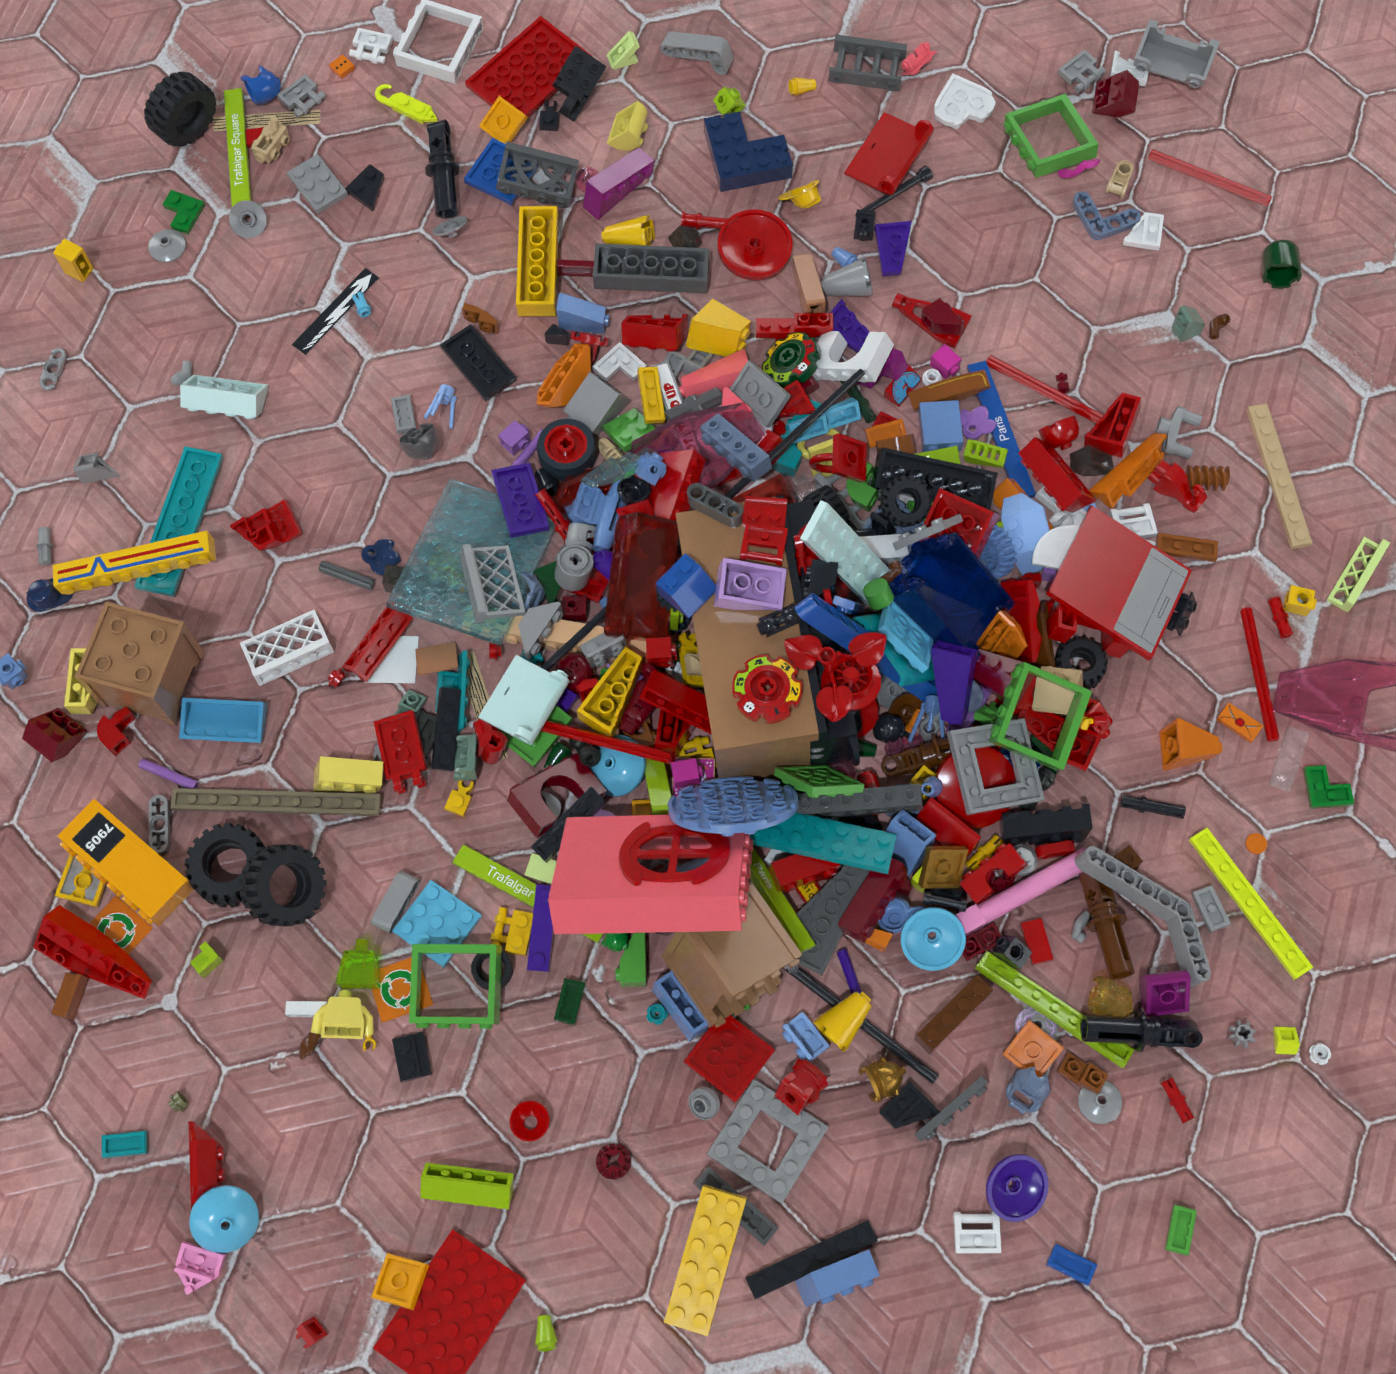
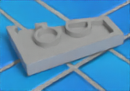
M961 514L943 520L942 517L931 522L932 526L928 528L926 524L914 529L915 533L910 535V532L898 536L899 540L892 544L896 551L962 522L963 519Z

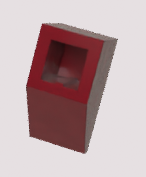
M938 298L922 310L921 321L933 333L959 336L964 334V320L960 315H956L952 311L951 306L941 298Z

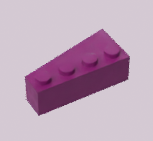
M638 147L587 180L583 208L599 220L646 178L652 175L655 160Z

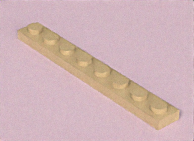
M1268 405L1250 406L1246 411L1290 548L1296 549L1310 546L1312 540Z

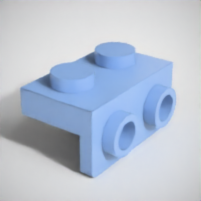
M803 1012L789 1023L782 1025L784 1032L781 1034L789 1044L791 1042L794 1043L797 1047L795 1052L801 1060L806 1059L812 1062L830 1048L829 1044Z

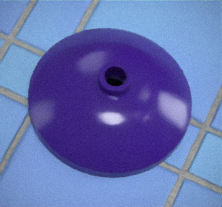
M1014 1154L1005 1157L995 1165L987 1179L986 1199L989 1207L997 1216L1010 1222L1024 1221L1032 1217L1040 1210L1046 1200L1049 1186L1047 1173L1041 1163L1031 1156Z

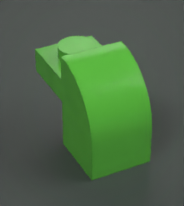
M866 462V481L859 483L847 479L846 487L851 501L859 508L870 512L879 495L877 489L867 485L873 475L874 468L873 465Z

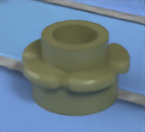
M180 1092L169 1096L171 1099L168 1102L170 1107L175 1112L179 1110L184 1112L185 1108L189 1105L187 1099Z

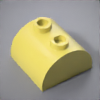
M637 101L616 113L607 144L623 151L634 150L642 145L643 139L640 136L648 127V124L645 123L648 112L642 103Z

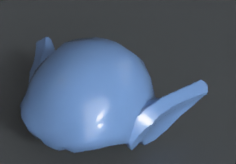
M895 897L886 907L883 918L878 920L879 926L888 932L899 933L902 931L907 919L925 907H910L906 900L901 897Z

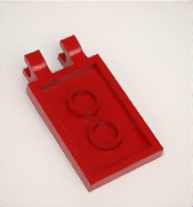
M410 710L373 721L387 781H393L394 792H398L399 795L406 793L407 789L403 780L409 778L413 779L414 786H417L419 789L426 787L422 771L428 769L415 712Z

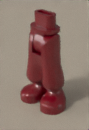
M643 663L640 668L643 680L637 682L621 717L622 722L618 727L621 731L633 736L636 729L641 728L640 725L645 722L655 706L639 699L653 669L658 671L649 663ZM661 672L664 675L676 680L672 675L666 672Z

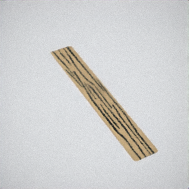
M309 110L306 115H301L299 118L294 115V111L245 115L246 129L265 127L270 123L271 117H277L278 123H282L285 126L319 124L320 110ZM225 116L213 118L214 131L226 130Z
M474 651L467 652V658L470 659L468 670H466V677L469 678L467 691L476 719L479 720L478 716L488 702L489 696ZM506 749L502 752L500 760L508 757Z

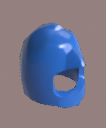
M259 66L257 77L251 78L247 75L240 77L255 105H262L272 101L280 92L281 83L279 78L262 66Z

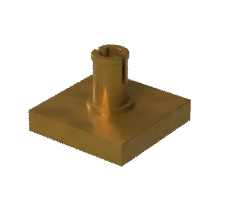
M927 846L918 885L921 888H959L968 849L965 846Z

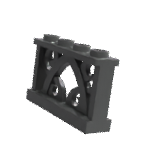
M506 141L496 190L505 194H515L521 198L535 199L540 203H550L560 208H568L579 160ZM507 158L513 159L514 167L505 168ZM525 163L531 164V165L528 166V167H522V166H526ZM536 166H540L544 174L550 179L544 183L534 185L524 172L531 171ZM508 172H516L510 176V179L514 178L516 182L506 180L505 175ZM565 173L571 174L569 184L562 179ZM557 183H560L565 187V194L554 192L555 189L561 191V188Z

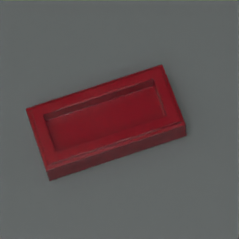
M557 259V272L559 276L593 277L594 261Z

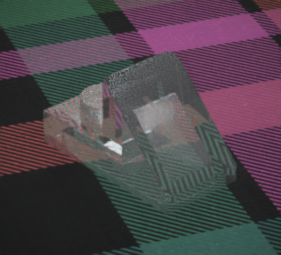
M807 472L788 479L792 489L797 493L799 502H802L805 496L816 490L815 479Z

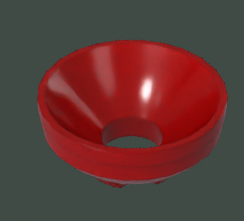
M536 1101L521 1102L513 1109L509 1119V1125L513 1134L518 1139L526 1142H533L542 1138L550 1124L548 1111L542 1104ZM535 1117L537 1119V1126L534 1129H527L524 1125L526 1118Z

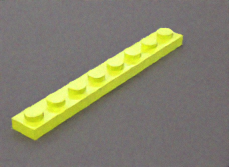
M1205 828L1191 837L1188 841L1293 980L1313 968L1311 963L1210 830Z

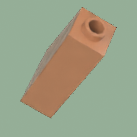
M812 254L793 256L792 268L802 313H825L826 301Z

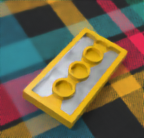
M69 855L55 896L60 899L98 908L105 885L82 866L75 857L73 858Z

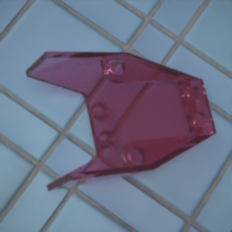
M742 402L684 413L632 441L631 454L632 456L644 455L646 451L653 453L665 450L682 451L694 449L706 459L698 483L712 489L722 482L733 471L735 466H730L726 458L719 456L713 447L707 446L702 441L700 426L719 413L755 444L765 434L745 403ZM695 494L693 498H699L702 495Z
M1344 659L1280 672L1273 703L1274 712L1335 737L1396 752V736L1368 734L1362 731L1369 694L1374 690L1396 686V663Z

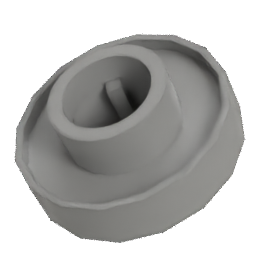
M1015 845V849L1028 863V866L1017 875H1029L1037 866V856L1028 846Z
M698 1087L689 1096L690 1110L697 1118L708 1120L719 1112L720 1101L718 1095L709 1087Z

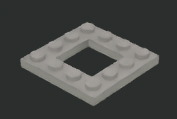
M1025 718L1010 721L1004 738L1032 750ZM994 724L947 732L967 815L1045 800L1036 762L1011 751L1009 752L1017 784L984 789L974 749L996 746L989 742L992 732L990 729Z
M753 1079L709 1149L707 1156L782 1204L829 1127L805 1111H802L797 1116L774 1096V1091ZM760 1111L797 1134V1137L775 1172L738 1148Z

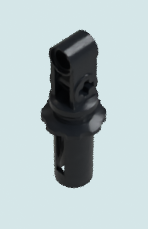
M444 119L427 124L430 147L428 159L430 164L425 167V174L428 177H432L435 215L439 218L447 219L453 218L458 214L454 176L460 173V166L454 162L455 158L452 153L450 139L451 130L448 121Z
M1137 1010L1133 1018L1083 1015L1081 1019L1080 1033L1083 1042L1133 1044L1134 1050L1138 1052H1143L1146 1045L1153 1048L1158 1046L1195 1048L1203 1041V1036L1193 1021L1170 1018L1158 1019L1155 1016L1146 1018L1145 1013L1141 1010Z

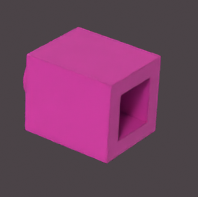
M946 344L931 356L930 366L938 370L944 379H948L951 375L955 376L961 369V358Z
M696 758L671 762L675 788L700 784L699 777H703L701 765H697Z

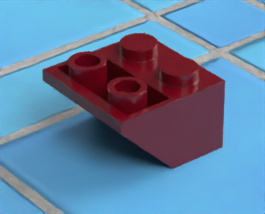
M1128 70L1098 81L1096 83L1092 112L1118 118L1134 113L1136 110L1139 81Z
M56 708L29 719L22 739L50 762H54L67 756L87 734V730L65 714L64 711Z

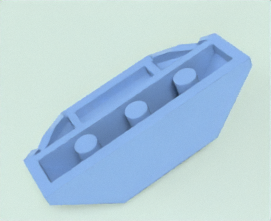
M1024 493L1004 498L1001 519L1004 531L1009 533V538H1013L1012 544L1015 545L1014 551L1017 552V555H1015L1017 560L1015 562L1022 576L1026 573L1042 571L1044 567L1032 565V557L1039 540L1050 531L1044 506Z

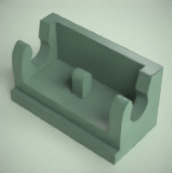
M476 734L459 735L456 737L458 742H456L454 781L477 780V750L479 745Z

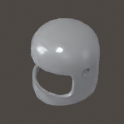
M582 523L570 524L568 526L565 547L580 545L591 553L593 545L586 540L594 537L597 527Z

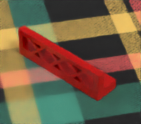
M388 604L342 668L345 671L354 673L362 681L367 682L413 620V617L401 606Z

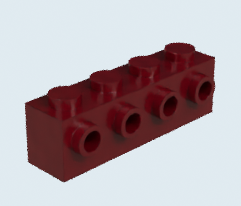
M892 858L888 874L875 871L869 872L837 924L842 933L862 943H865L867 938L872 936L878 920L883 918L889 902L894 900L897 889L907 878L908 871L902 862Z

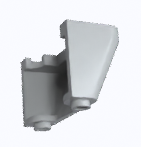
M1150 19L1134 59L1136 68L1140 71H1148L1186 83L1192 88L1203 86L1220 41L1211 39L1208 44H1204L1202 40L1200 44L1165 34L1166 29L1162 28L1160 30L1157 27L1158 21Z

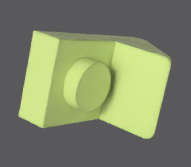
M628 31L607 54L612 69L616 70L638 62L635 51L640 46L633 32Z

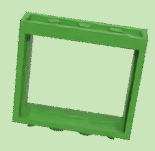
M1066 93L1005 114V122L1003 123L1005 133L1009 134L1013 146L1017 147L1020 157L1025 160L1028 170L1032 171L1035 178L1081 163L1083 160L1087 161L1097 157L1099 144ZM1059 111L1081 146L1040 159L1019 125Z
M1026 662L1018 663L1015 670L1011 672L1012 680L1010 685L1004 691L1005 699L1003 704L997 710L996 716L998 718L996 723L990 729L992 732L989 742L1051 769L1064 770L1092 691ZM1028 673L1075 693L1052 758L1004 738Z
M412 944L409 1023H415L416 1028H429V1024H437V1028H450V1024H458V1028L471 1029V1024H479V1029H492V1024L499 1025L502 946L496 944ZM422 954H490L488 1017H420Z

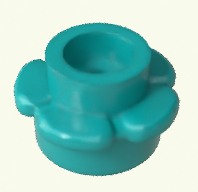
M662 1004L650 1005L647 1009L648 1014L646 1017L650 1023L660 1025L664 1022V1019H667L668 1013Z

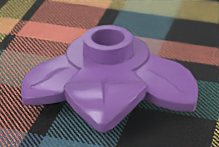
M986 406L976 407L972 413L966 409L961 410V426L963 427V435L967 439L977 440L981 435L989 434L995 429L997 422L988 420L989 414Z

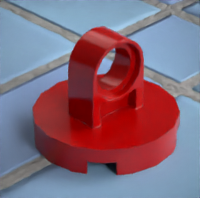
M571 331V339L580 341V344H588L590 346V352L592 353L591 363L595 359L597 345L608 346L609 338L607 337L601 340L600 335L580 332V335H576L577 331Z

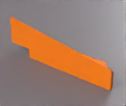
M1153 433L1089 491L1109 508H1114L1122 495L1130 497L1164 459V452H1161L1162 442L1167 439V435L1163 433Z

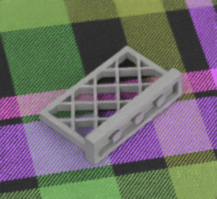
M471 544L462 545L460 560L475 623H484L485 619L524 616L525 608L509 545L471 548ZM505 552L506 558L502 561L494 555ZM475 554H482L487 559L481 562L476 559ZM492 560L499 566L494 570L486 564ZM502 567L510 572L507 578L498 573ZM482 569L491 574L488 579L480 575L479 572ZM494 576L503 581L500 587L490 582ZM506 584L514 588L512 594L503 590ZM486 586L495 590L492 596L484 592L483 589ZM498 593L507 598L504 604L494 599ZM512 601L518 605L519 609L512 610L507 607V604ZM493 603L499 607V610L489 612L488 605Z

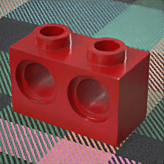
M671 637L646 638L647 662L655 668L674 667V661H678L676 643H672Z

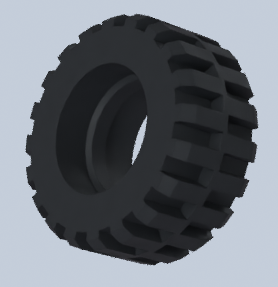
M174 72L169 77L165 76L160 83L155 85V89L151 90L150 97L146 100V108H144V118L148 128L168 145L179 147L195 142V139H199L202 133L207 131L208 125L212 123L213 115L216 113V99L214 92L192 73Z
M225 823L224 827H221L217 824L213 826L211 831L208 829L202 832L203 836L200 839L196 837L193 840L194 847H189L187 851L190 857L185 859V866L188 868L185 873L186 877L190 880L189 884L208 903L212 905L217 904L223 908L227 905L234 908L238 907L239 902L243 903L245 901L244 897H240L239 892L243 890V884H239L240 878H244L245 873H241L237 878L229 882H216L212 879L210 872L214 859L223 851L240 849L246 854L245 866H249L248 859L251 856L257 855L256 852L266 847L252 830L246 829L243 825L237 824L234 826L232 823Z
M270 845L267 848L258 850L256 852L257 855L251 856L248 859L249 866L243 867L242 873H245L244 878H240L239 884H243V890L239 892L240 897L245 898L243 902L245 909H251L249 914L253 918H258L259 922L269 924L270 926L289 927L300 925L305 922V919H311L315 915L313 911L320 909L322 906L320 900L325 899L326 892H323L324 886H327V880H323V875L326 873L324 868L319 867L320 860L317 857H312L313 853L310 850L303 849L299 845ZM281 865L288 866L293 871L297 881L294 897L284 906L275 902L269 887L273 872Z

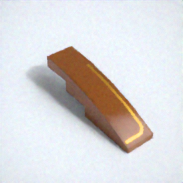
M980 370L924 386L909 392L908 395L913 410L917 412L921 402L961 401L991 388L986 371Z

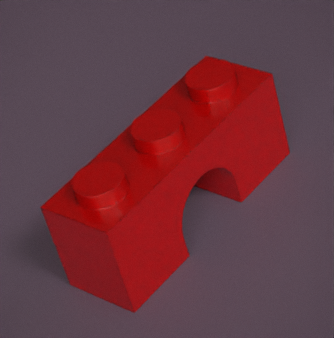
M1002 844L995 850L996 854L993 857H986L978 864L980 867L974 872L971 870L962 877L963 881L960 885L976 904H980L995 893L989 882L993 871L998 869L1004 870L1009 877L1013 878L1028 866V863L1012 844Z

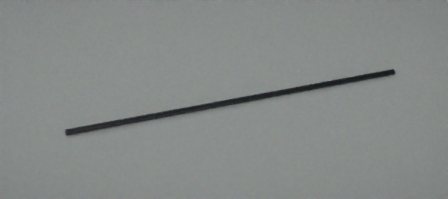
M862 369L855 372L768 454L770 461L772 462L865 375V372ZM743 477L724 496L732 499L752 480L748 477ZM715 503L712 507L719 506V504ZM678 538L540 668L549 671L681 547L680 539Z

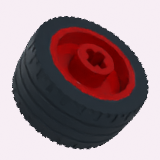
M566 418L553 421L542 430L537 441L540 465L550 476L558 481L572 482L586 476L595 464L597 452L594 436L590 429L580 421Z

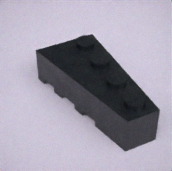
M1082 804L1081 809L1063 806V809H1059L1056 812H1052L1049 808L1041 809L1032 815L1031 811L1001 814L999 820L1001 840L1003 843H1010L1013 846L1020 845V843L1039 845L1041 842L1056 843L1072 840L1074 843L1083 842L1093 828L1090 804Z

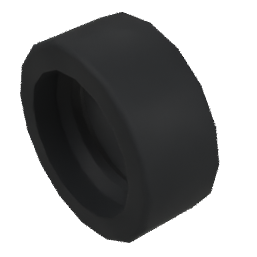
M502 951L501 961L505 966V971L501 977V988L510 982L513 975V965L504 951ZM477 954L471 964V973L475 982L481 988L489 991V981L481 977L480 965L485 959L490 957V954Z

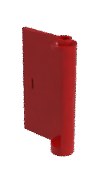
M884 112L844 174L887 195L894 194L934 132L933 125L927 120H920L914 126Z

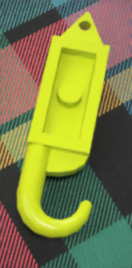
M382 84L376 88V99L380 103L391 107L392 110L421 124H424V122H437L432 106L402 92L395 93L390 98L381 95L383 89L392 88L388 84Z

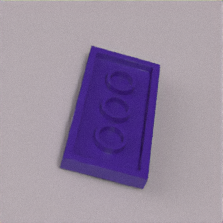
M530 463L491 470L510 538L549 531L544 508L535 496L539 491Z

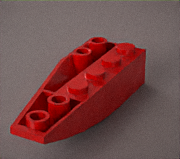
M58 905L43 917L33 947L34 949L72 972L82 974L85 977L142 999L147 997L152 980L113 940L61 905Z

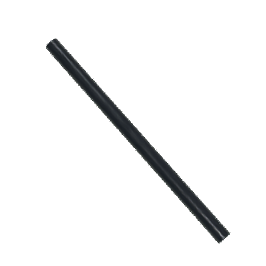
M786 965L782 968L830 1006L834 1007L842 1001L799 967L794 966L790 968L789 965ZM865 1019L860 1029L933 1084L939 1076L936 1072Z

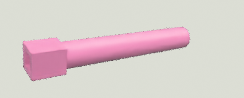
M1083 847L980 904L967 908L965 912L956 914L955 916L963 925L965 936L984 928L986 924L1082 873L1083 871L1077 868L1075 864V857L1087 848Z

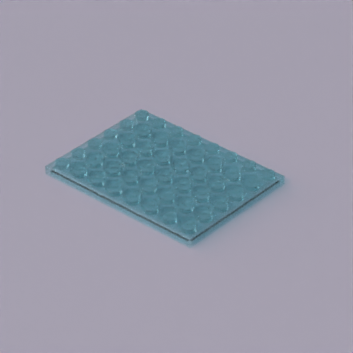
M449 479L386 603L387 607L501 646L515 616L485 619L484 623H475L460 560L462 545L471 544V548L509 545L523 600L529 585L521 574L523 571L532 575L535 574V570L538 568L554 534L555 525L545 511L549 531L510 538L497 494ZM505 552L494 555L502 561L506 558ZM475 554L476 559L481 562L487 559L482 554ZM492 560L486 564L494 570L499 566ZM503 567L498 572L506 578L510 575V572ZM484 569L479 572L486 579L491 575ZM495 576L490 581L498 587L503 583V581ZM508 584L503 587V590L509 594L514 592V588ZM488 586L483 589L490 596L495 592V590ZM499 593L494 598L502 604L507 600L506 597ZM512 601L507 604V607L512 610L519 609L518 605ZM493 603L488 605L489 612L499 610V607Z

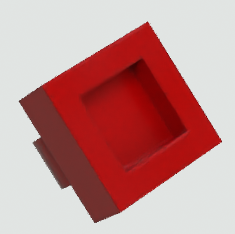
M315 1317L301 1323L296 1328L298 1331L296 1338L302 1337L306 1342L303 1346L304 1349L317 1344L328 1335Z

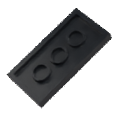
M471 324L440 344L442 351L485 402L516 381L514 374Z

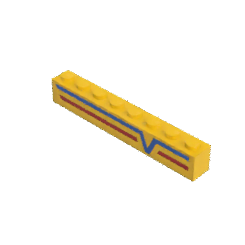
M208 531L55 564L52 565L53 584L62 595H70L76 591L91 590L94 587L110 586L121 581L128 582L139 577L145 578L157 573H168L175 569H187L193 565L208 564L216 560L214 538Z

